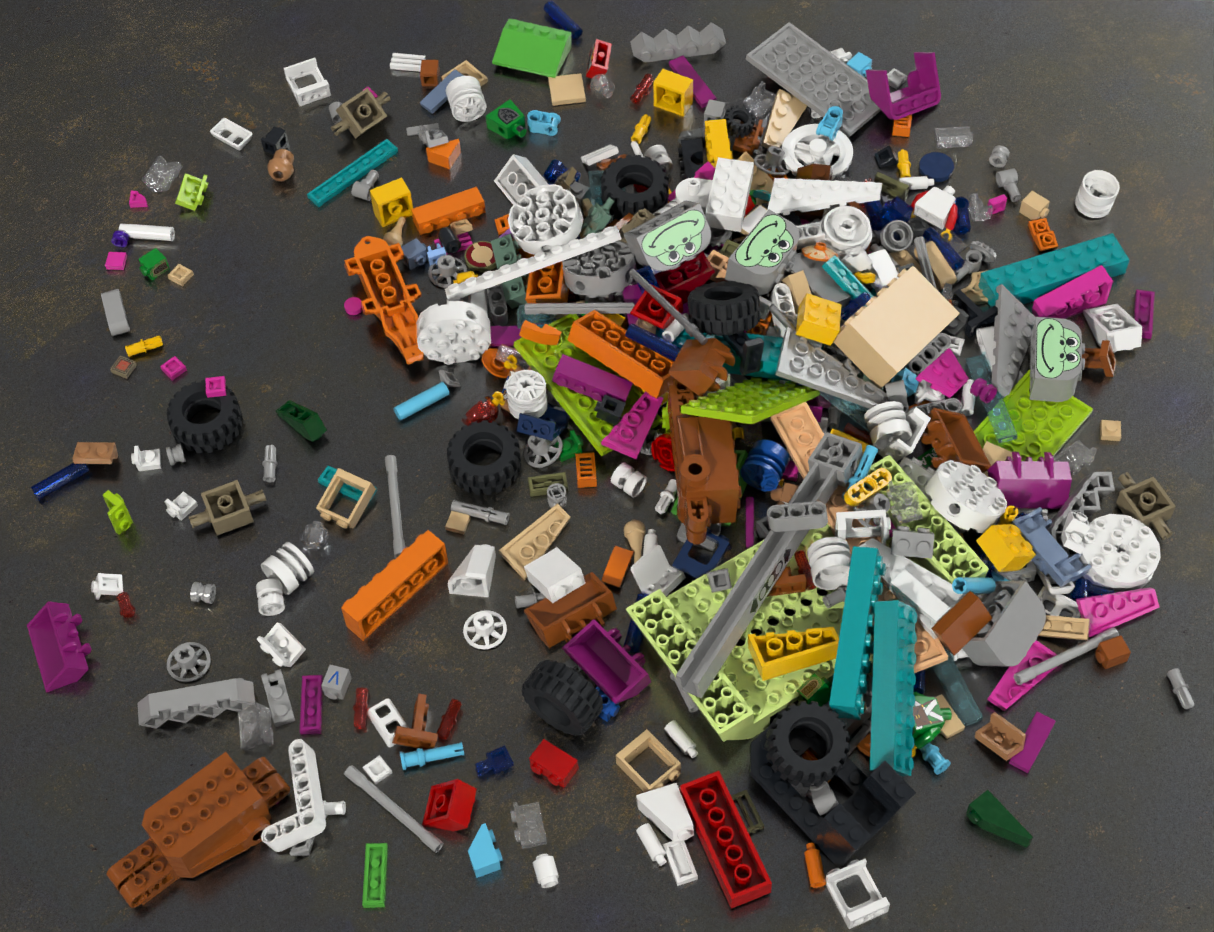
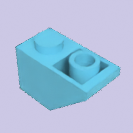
M486 823L481 825L468 850L476 878L500 870V861H503L499 848L495 849L493 842H496L492 829H487Z

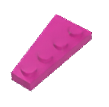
M645 392L633 405L632 409L622 417V420L614 426L608 436L602 440L601 445L637 459L664 398L659 397L656 399Z
M1151 587L1076 599L1081 618L1090 620L1089 637L1159 608L1155 589Z
M1036 640L1018 665L1008 667L987 700L1001 710L1006 711L1055 668L1021 685L1015 682L1013 675L1057 654Z

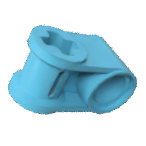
M838 106L830 107L818 124L816 134L829 137L833 141L842 126L843 110Z
M532 110L527 114L528 130L530 132L549 136L557 134V125L561 121L558 114Z

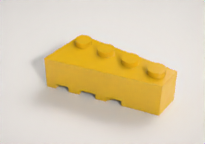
M726 119L705 121L707 162L714 168H716L718 157L733 159L732 151H730Z
M834 627L806 629V632L791 630L784 634L769 632L762 636L748 634V649L762 681L833 660L837 656L839 637Z

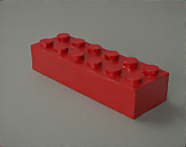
M720 771L680 785V793L695 831L730 908L732 909L771 893L772 882Z

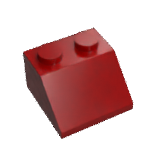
M651 285L677 311L683 312L682 298ZM646 290L630 312L631 315L661 329L667 328L675 319Z
M459 779L431 786L422 825L448 831L468 828L477 789Z

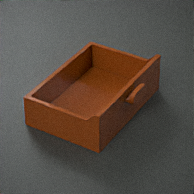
M969 591L931 629L942 643V646L955 656L992 617L980 598Z

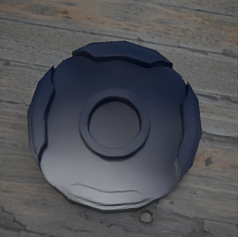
M940 152L928 153L919 162L921 176L934 179V182L948 180L954 171L952 159Z

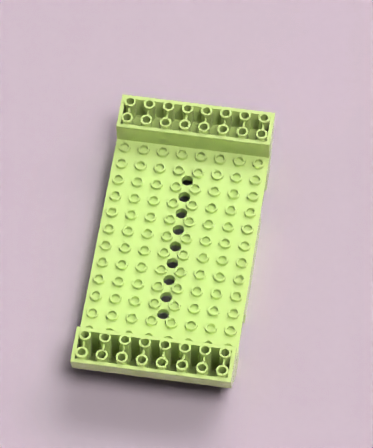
M890 455L871 465L867 476L879 468H885L891 473V482L878 493L884 494L889 499L890 509L887 513L895 528L897 529V526L910 527L909 530L918 531V528H929L930 532L935 534L932 559L911 557L909 558L911 561L951 584L958 577L986 576L989 568L950 523L935 510L929 499ZM878 477V479L876 480L877 483L884 478ZM866 483L865 488L872 489V487ZM828 524L823 528L810 529L787 564V567L790 566L792 576L805 574L806 591L766 597L740 639L744 640L745 644L742 646L735 645L703 697L699 698L687 693L723 742L726 740H744L755 737L769 727L771 716L797 700L804 701L796 690L814 673L819 678L825 677L831 684L833 682L836 659L762 681L748 649V634H751L753 629H759L762 632L759 636H762L769 632L784 634L791 630L806 632V629L834 627L838 637L840 636L845 602L842 601L829 609L824 605L823 596L817 593L821 589L813 583L811 567L807 556L808 548L812 543L826 537H835ZM892 537L889 538V540H886L887 547H889V543L892 540ZM764 540L711 571L728 568L733 588ZM704 574L667 597L658 589L627 607L626 611L676 678L677 672L732 588L712 593L707 575ZM826 590V591L828 592V594H830V593H832V592H834V591H836V590ZM804 599H808L812 602V604L809 606H804L803 604H801V601ZM787 609H792L795 612V614L792 616H788L784 613V611ZM775 619L779 623L776 626H771L768 624V620ZM870 653L869 661H872L873 664V654Z

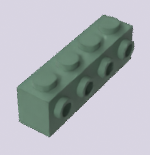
M511 234L491 241L497 269L506 264L517 263L518 260L523 258L519 254L521 247ZM528 274L501 283L505 301L511 309L527 304L525 298Z

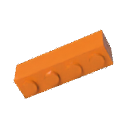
M477 187L411 209L413 221L420 235L447 227L453 222L486 213L485 202Z

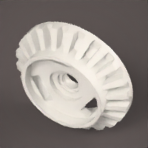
M818 124L804 125L790 132L783 141L782 149L785 152L783 163L786 164L787 170L792 171L793 175L796 176L797 169L804 165H830L833 156H838V161L831 166L833 172L832 180L835 176L840 177L843 171H847L849 165H851L853 147L849 138L840 130H838L833 141L829 137L816 134ZM814 139L824 140L827 144L825 154L821 156L811 154L809 151L810 142Z

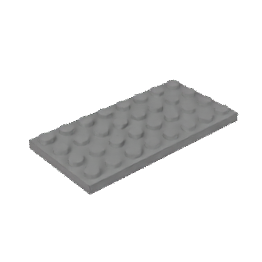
M790 22L746 55L748 62L823 118L830 107H840L843 110V121L839 130L848 137L881 111L870 98L866 78Z

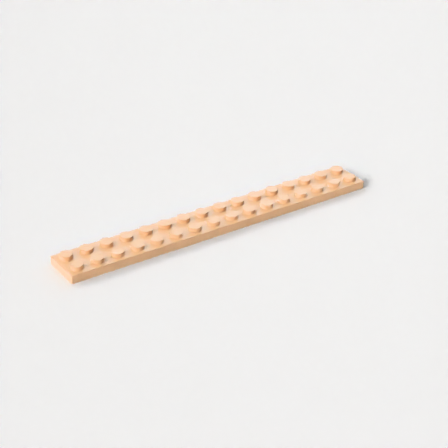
M806 402L771 416L772 423L803 479L809 472L808 459L824 436L822 429ZM849 483L846 487L838 485L826 503L827 524L834 536L836 512L854 511L853 506L848 505L842 498V494L846 492ZM859 504V505L857 506V509H858V508H861V507H864V505H863V504ZM858 519L852 520L853 528L865 527ZM871 519L868 524L875 526L874 522ZM881 536L846 538L851 556L853 546L859 547L871 538L881 542ZM883 583L882 595H879L878 601L898 600ZM917 621L915 623L917 642L914 648L916 654L914 673L948 660V655L938 638L934 640Z

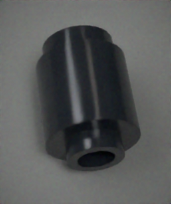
M444 227L439 231L438 239L447 253L457 252L461 247V242L455 231L449 227Z

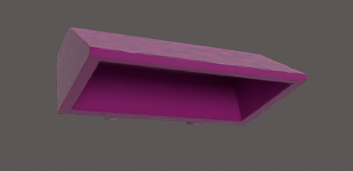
M1013 451L1012 458L1007 456L1005 461H996L987 470L988 477L993 478L997 482L998 489L1003 493L1007 501V507L1061 509L1069 498L1072 482L1069 462L1054 461L1051 452H1044V458L1039 457L1038 461H1032V457H1026L1025 461H1021L1019 452Z
M48 601L27 624L46 693L77 682L89 670L85 656L90 654L92 649L89 643L81 646L78 631L76 630V627L82 623V617L78 613L72 616L69 604Z
M593 619L565 644L562 649L617 704L638 695L651 683L648 673L642 668L646 659L641 652L631 657L627 653L631 647L625 645L622 648L618 644L622 638V635L619 633L620 631L617 628H613L607 632Z

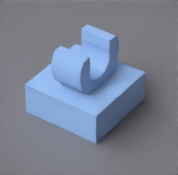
M439 243L435 250H431L430 246L427 247L430 266L433 264L437 265L438 259L446 255L444 247L441 248Z

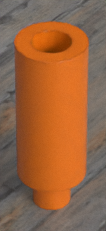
M815 843L806 844L807 851L804 852L810 886L813 888L826 885L820 850L815 848Z

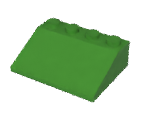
M508 19L503 28L492 64L555 78L571 50V32L516 19Z

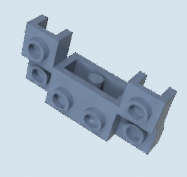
M1039 507L1031 513L1013 520L1011 524L1017 526L1025 541L1032 545V550L1036 554L1032 561L1036 568L1045 576L1049 574L1061 588L1067 583L1074 582L1087 574L1092 566L1090 564L1084 566L1079 560L1081 556L1079 553L1068 558L1069 555L1047 530L1050 528L1052 520L1045 521L1040 515L1042 508Z

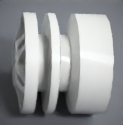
M460 76L450 81L447 85L446 95L452 115L456 120L462 122L473 121L485 113L486 102L480 83L476 78Z
M1103 170L1088 172L1084 176L1075 198V205L1079 212L1091 218L1106 216L1110 212L1119 192V182L1112 174Z
M533 370L517 371L509 377L506 382V392L510 413L517 419H519L520 413L537 418L541 417L547 410L548 405L544 377Z
M885 402L872 407L864 414L867 428L871 431L870 437L873 446L877 449L884 448L898 438L905 443L912 437L909 422L905 420L906 413L904 412L903 404L900 402Z
M826 537L812 543L808 548L807 556L814 585L824 590H836L838 587L843 588L847 586L851 563V553L847 541L838 537Z
M286 542L283 544L282 549L279 548L276 551L278 558L271 555L261 564V568L268 579L279 580L282 583L283 593L289 595L299 586L297 579L304 582L307 576L310 577L314 573V569L307 557L296 546Z

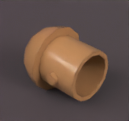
M286 149L277 150L274 153L273 159L267 164L269 175L276 181L288 180L294 172V155Z

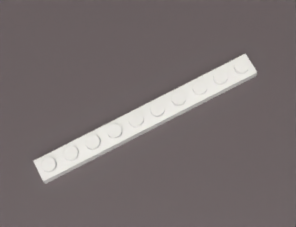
M617 226L607 227L599 233H590L585 238L571 240L568 244L555 246L547 252H538L533 257L522 258L517 263L503 265L500 269L487 271L476 278L470 277L465 282L454 283L445 289L448 301L460 299L621 240V235Z

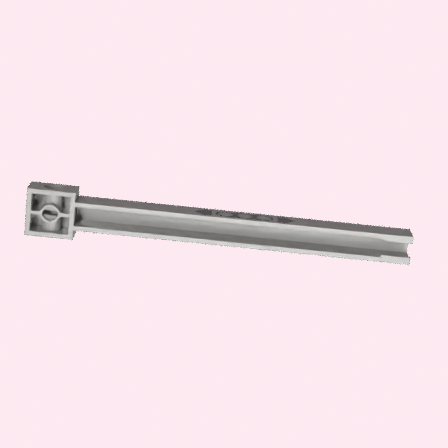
M826 432L808 459V474L788 504L819 501L826 505L837 486L846 487L849 478L857 470L863 456L862 444ZM810 529L784 532L770 530L677 672L676 678L680 690L699 698L703 697Z

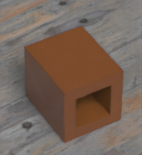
M422 60L420 70L421 85L437 86L440 76L439 61Z
M1120 635L1100 642L1095 656L1097 661L1102 663L1105 669L1127 662L1131 651Z

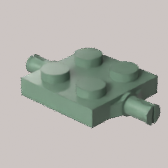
M608 197L603 206L596 202L589 209L579 233L580 239L585 238L590 233L603 231L612 217L609 214V209L615 202L613 199Z

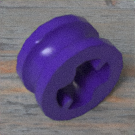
M115 231L111 242L117 247H126L129 235L123 231Z

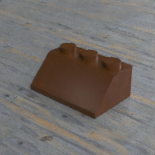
M810 164L797 169L796 179L831 181L833 174L831 165ZM827 208L808 212L798 210L793 212L800 219L813 221L817 217L821 220L826 215Z

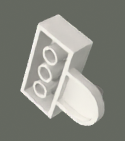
M718 157L713 180L688 178L677 185V203L680 204L685 200L700 203L710 228L741 232L753 179L754 162Z

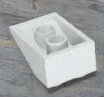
M1118 304L1083 310L1087 323L1100 347L1102 340H1110L1114 353L1116 351L1132 350L1136 347H1141L1142 326Z

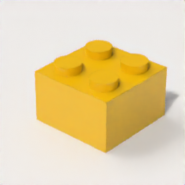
M662 69L653 82L654 106L684 117L693 104V79Z
M402 178L370 190L373 211L382 228L397 222L400 217L407 218L412 216L411 192Z
M806 293L798 307L795 334L831 346L840 331L842 304Z
M1013 524L991 525L976 540L999 572L1021 570L1036 556L1032 550V545L1025 541L1020 529Z

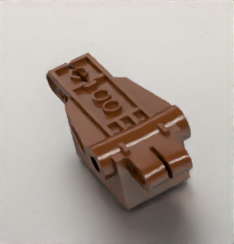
M675 379L673 385H669L668 417L678 494L677 516L685 525L688 541L692 544H701L706 540L707 528L711 524L736 522L737 509H740L742 492L741 486L738 484L739 470L736 469L737 455L734 453L732 421L682 414L681 405L689 403V400H697V394Z
M225 752L145 810L142 826L149 839L111 866L106 873L107 877L116 889L119 890V893L131 908L138 907L141 904L144 905L180 877L194 878L262 842L261 834L263 830L271 825L269 821L272 817L268 809L287 796L290 792V786L277 773V770L266 757L258 758L241 771L227 752Z

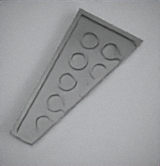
M1001 284L996 287L999 298L996 300L998 315L995 316L994 325L996 348L993 349L995 364L992 365L991 384L1005 397L1011 392L1030 344L1036 317Z
M786 328L775 375L869 409L886 402L887 393L869 381H863L857 377L856 372L853 370L851 372L848 371L834 357L819 347L814 348L807 343L808 340L806 338H800L792 333L793 330L791 328Z

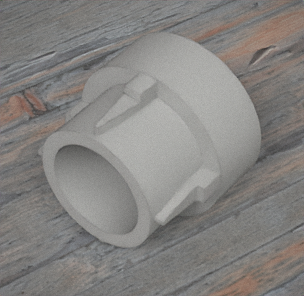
M895 220L886 224L879 234L881 244L888 252H900L908 248L913 240L911 227L901 220ZM894 232H897L900 235L899 241H896L893 238Z

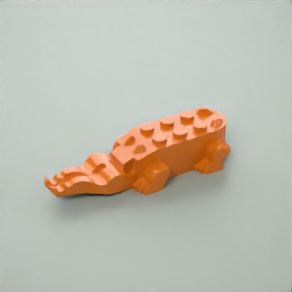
M366 236L355 246V257L344 260L348 276L359 275L368 297L361 301L362 310L365 315L375 314L382 321L385 335L399 348L408 365L415 361L424 360V354L418 348L416 321L418 315L411 304L421 297V292L417 284L405 285L396 264L399 260L403 259V250L399 243L389 246L381 238Z

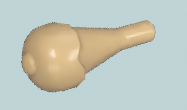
M400 217L396 226L384 235L383 240L389 246L397 243L402 246V228L406 221L404 217Z
M631 520L624 526V536L628 539L630 547L634 552V564L641 558L643 538L646 533L645 525L639 520Z

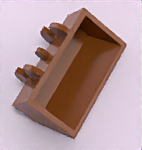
M707 338L708 341L704 345L697 339L686 340L669 370L671 376L700 397L707 390L715 392L720 389V385L715 381L716 377L724 381L727 380L728 372L722 367L724 363L730 366L735 364V357L730 352L731 349L716 338Z
M938 408L931 410L928 414L931 419L925 428L926 433L921 435L920 440L923 444H931L938 457L932 458L933 466L938 468L940 464L953 460L954 462H960L969 466L975 465L982 473L986 472L991 467V464L965 414Z
M593 572L584 576L586 582L584 585L556 602L552 603L547 598H544L524 610L539 638L548 648L563 640H566L568 643L572 639L571 636L582 630L593 619L604 627L605 622L602 618L617 610L612 592Z

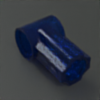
M554 159L545 170L544 177L549 182L555 183L556 179L570 168L565 167L561 161ZM577 171L574 181L579 183L581 172Z
M957 197L955 204L958 207V218L954 230L959 235H962L971 230L968 211L969 201L964 197Z
M880 200L864 202L871 217L869 221L873 230L880 231L886 224L892 222V214L883 208Z
M1079 578L1074 581L1075 587L1072 593V600L1076 602L1078 598L1114 593V589L1093 585L1090 580Z

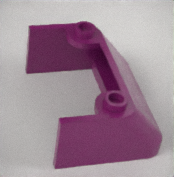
M914 52L916 70L911 71L908 75V87L890 93L887 70H866L870 98L889 119L898 120L935 106L940 102L941 91L935 52Z

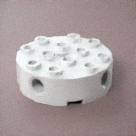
M556 184L540 185L529 189L523 194V198L513 204L508 217L510 231L517 244L525 252L533 255L538 252H547L555 246L566 245L571 240L576 239L581 232L584 220L575 196L570 191Z
M449 301V304L439 306L435 304L421 312L416 321L418 348L430 360L444 362L447 365L477 360L485 350H488L491 344V327L487 313L472 303Z
M948 460L939 465L925 488L926 494L932 498L931 504L935 510L946 520L968 531L972 528L977 530L978 533H984L991 525H996L999 517L1004 514L1007 507V501L1001 490L998 489L997 482L983 474L975 465L969 466Z
M1108 514L1098 517L1090 523V529L1082 539L1085 549L1081 553L1079 560L1084 566L1088 564L1092 566L1090 571L1083 577L1094 587L1108 593L1142 589L1150 582L1161 558L1160 546L1151 529L1141 523V521L1129 515Z

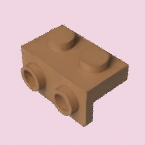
M77 442L72 459L74 464H112L113 459L118 458V452L115 443Z
M994 712L991 714L990 722L976 731L975 738L1007 761L1024 749L1026 734Z

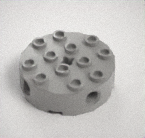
M620 240L562 261L565 284L574 294L588 295L590 298H596L599 295L622 292L625 287L635 281L629 275L631 269L637 271L634 254L631 252L628 243Z

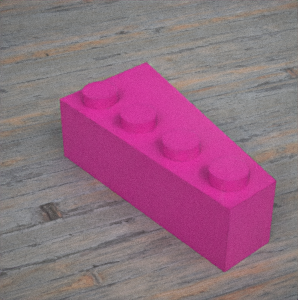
M1101 265L1035 299L1032 313L1035 317L1066 319L1082 313L1083 310L1106 304L1113 280Z

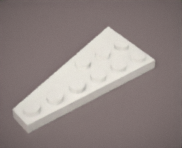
M775 178L768 210L789 215L790 211L808 212L830 208V205L834 204L845 206L846 202L856 201L857 203L877 201L881 197L882 183Z
M874 538L859 546L878 548L880 556H883V563L886 564L885 576H881V581L899 601L915 608L917 621L934 640L938 638L931 629L935 624L890 586V582L905 569L951 609L966 594L955 593L951 583L904 556L891 555V548Z

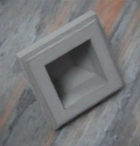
M439 371L440 380L447 387L461 386L452 372Z
M315 836L294 845L290 855L310 856Z

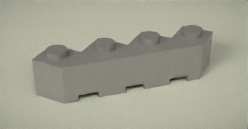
M711 22L700 32L690 26L684 28L677 35L664 29L654 38L641 32L630 43L633 56L646 63L675 59L683 55L684 57L714 54L726 44L723 29Z
M1093 472L1082 479L1052 519V524L1047 530L1066 552L1070 549L1063 546L1060 537L1068 513L1071 510L1075 513L1081 512L1086 516H1090L1101 510L1099 497H1105L1115 491L1112 472Z
M234 678L148 694L137 703L139 725L157 729L167 720L187 723L196 715L215 718L226 709L244 713L255 705L253 682L246 681L243 678Z

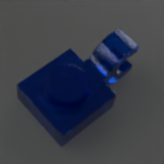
M504 745L486 753L487 759L476 763L475 771L478 777L487 774L491 769L494 774L513 767L514 762Z

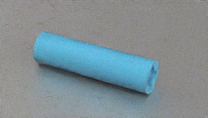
M440 382L393 408L394 412L401 421L448 396L449 390L444 382Z
M958 577L954 579L952 588L957 594H967L969 591L974 594H991L996 588V583L992 578Z

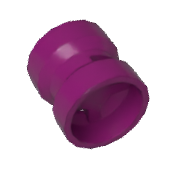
M978 378L971 385L970 393L975 397L979 396L980 400L984 403H989L995 398L997 388L992 384L988 385L987 381L983 378Z

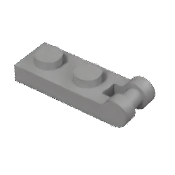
M281 669L275 670V673L269 675L267 673L262 674L261 678L275 727L294 722L295 717ZM278 680V685H270L271 682Z

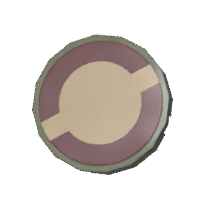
M474 242L466 249L464 258L466 265L471 270L487 272L497 266L491 242Z

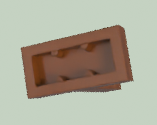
M1102 340L1101 349L1085 348L1084 354H1082V358H1085L1084 368H1103L1106 377H1113L1116 359L1110 340Z
M786 566L767 597L805 592V574L792 576L790 566Z
M418 694L414 705L411 728L397 726L392 743L425 750L435 747L438 734L426 732V721H423V717L427 716L429 704L426 703L427 695Z

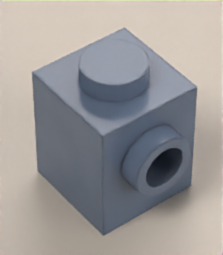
M417 238L401 246L404 253L402 262L409 270L428 261V249Z

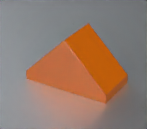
M459 139L431 148L427 147L428 162L451 169L461 154Z

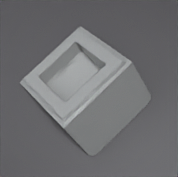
M728 568L706 573L712 593L732 588Z

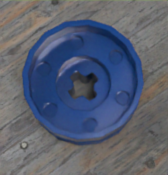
M764 439L754 442L740 470L741 477L755 489L762 491L776 489L790 461L788 452L780 444Z

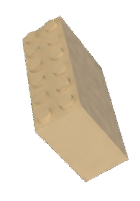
M914 266L908 270L904 268L897 275L898 279L894 277L887 284V287H883L875 297H872L865 304L866 306H862L855 313L856 317L851 316L840 327V331L833 341L879 389L888 383L960 314Z

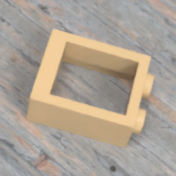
M338 468L316 509L321 513L320 517L327 521L333 519L337 521V525L345 529L347 527L354 529L376 488L371 482ZM343 483L363 491L348 519L329 510Z
M647 729L616 754V764L644 793L664 787L668 782L675 781L681 774V763ZM648 747L670 768L651 785L629 765L633 759Z

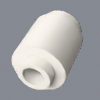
M548 854L537 856L533 866L538 883L541 884L542 888H549L558 884L559 875L553 856H548Z

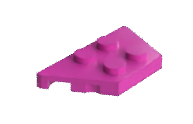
M950 348L915 378L919 382L925 380L931 383L930 388L941 392L949 398L969 380Z

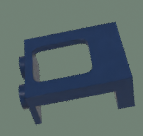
M550 404L547 405V410L539 418L520 413L517 432L553 441L568 428L569 415L563 408Z
M707 528L706 538L719 545L710 562L705 565L689 557L688 554L694 544L690 543L687 539L672 567L684 572L685 577L693 581L718 567L727 549H732L728 538L720 534L716 536Z

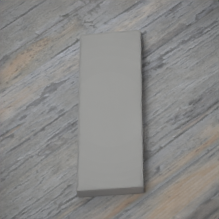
M438 123L423 125L428 131L439 129ZM419 126L406 128L407 136L418 135V131H420Z

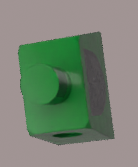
M510 99L486 115L487 128L506 139H510L516 134L522 138L527 133V129H525V116Z

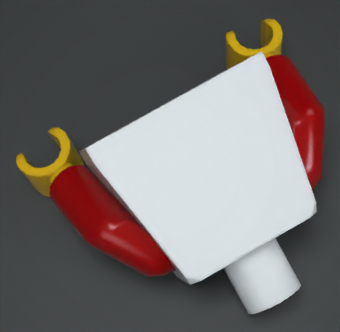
M946 186L944 190L933 187L931 190L917 194L909 206L910 210L903 212V217L907 218L908 214H911L910 218H915V215L942 230L946 228L940 237L943 240L944 235L948 233V242L952 240L950 232L954 229L958 218V207L955 204L956 198L953 196L955 190L951 186Z

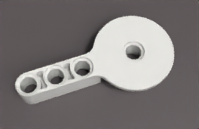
M852 206L836 207L830 210L820 222L796 226L800 235L797 250L806 246L816 245L817 242L825 243L826 247L835 252L860 246L866 250L872 239V229L868 217L861 210Z

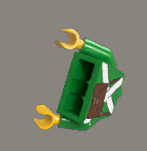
M913 692L915 696V705L913 706L915 725L912 729V736L914 738L912 758L916 754L915 749H921L940 734L945 721L952 718L950 708H940L935 697H928L918 692Z

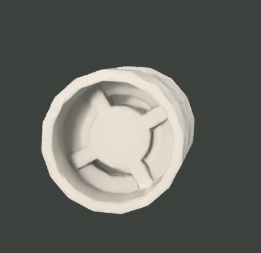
M654 145L645 152L644 158L647 156L652 161L656 160L664 167L668 175L673 171L674 165L664 146Z
M624 462L614 471L611 483L619 489H623L625 493L634 498L644 489L647 477L639 471H634L633 467Z
M265 579L258 582L256 593L260 614L273 616L283 612L285 605L282 596V583L277 579Z

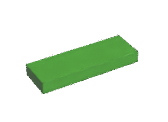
M366 843L363 908L385 907L387 843Z

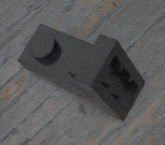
M960 289L953 294V306L964 310L969 315V322H967L965 335L969 339L976 335L977 328L989 327L995 323V316L998 315V308L996 306L983 312Z
M744 331L740 334L722 335L740 357L739 371L742 375L760 370L764 341L761 337L751 340Z

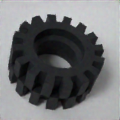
M733 105L727 109L723 119H726L727 133L730 132V136L733 137L734 134L736 135L735 138H739V135L741 138H744L745 135L747 137L752 132L755 116H753V112L749 113V108L744 109L745 106L739 108V105H736V107ZM733 119L741 120L744 124H739Z

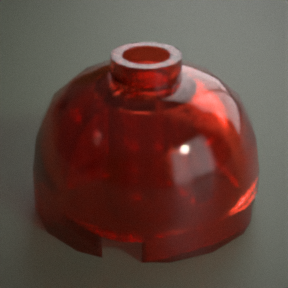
M490 396L485 397L487 401L484 403L480 400L465 414L468 418H462L461 422L467 426L475 421L477 423H481L482 420H488V423L495 422L499 411Z

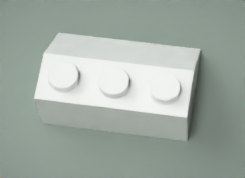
M514 154L494 180L512 204L517 203L523 198V194L529 189L540 185H549L526 157Z

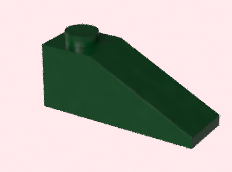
M291 400L276 410V413L304 438L312 442L319 439L327 431L318 413Z
M986 790L969 804L966 813L972 823L977 824L981 829L1026 848L1030 845L1033 836L989 790Z

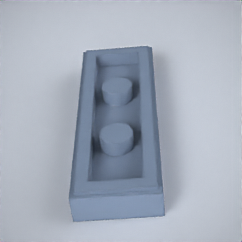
M454 69L420 101L421 106L433 114L448 100L446 87L450 81L464 75Z

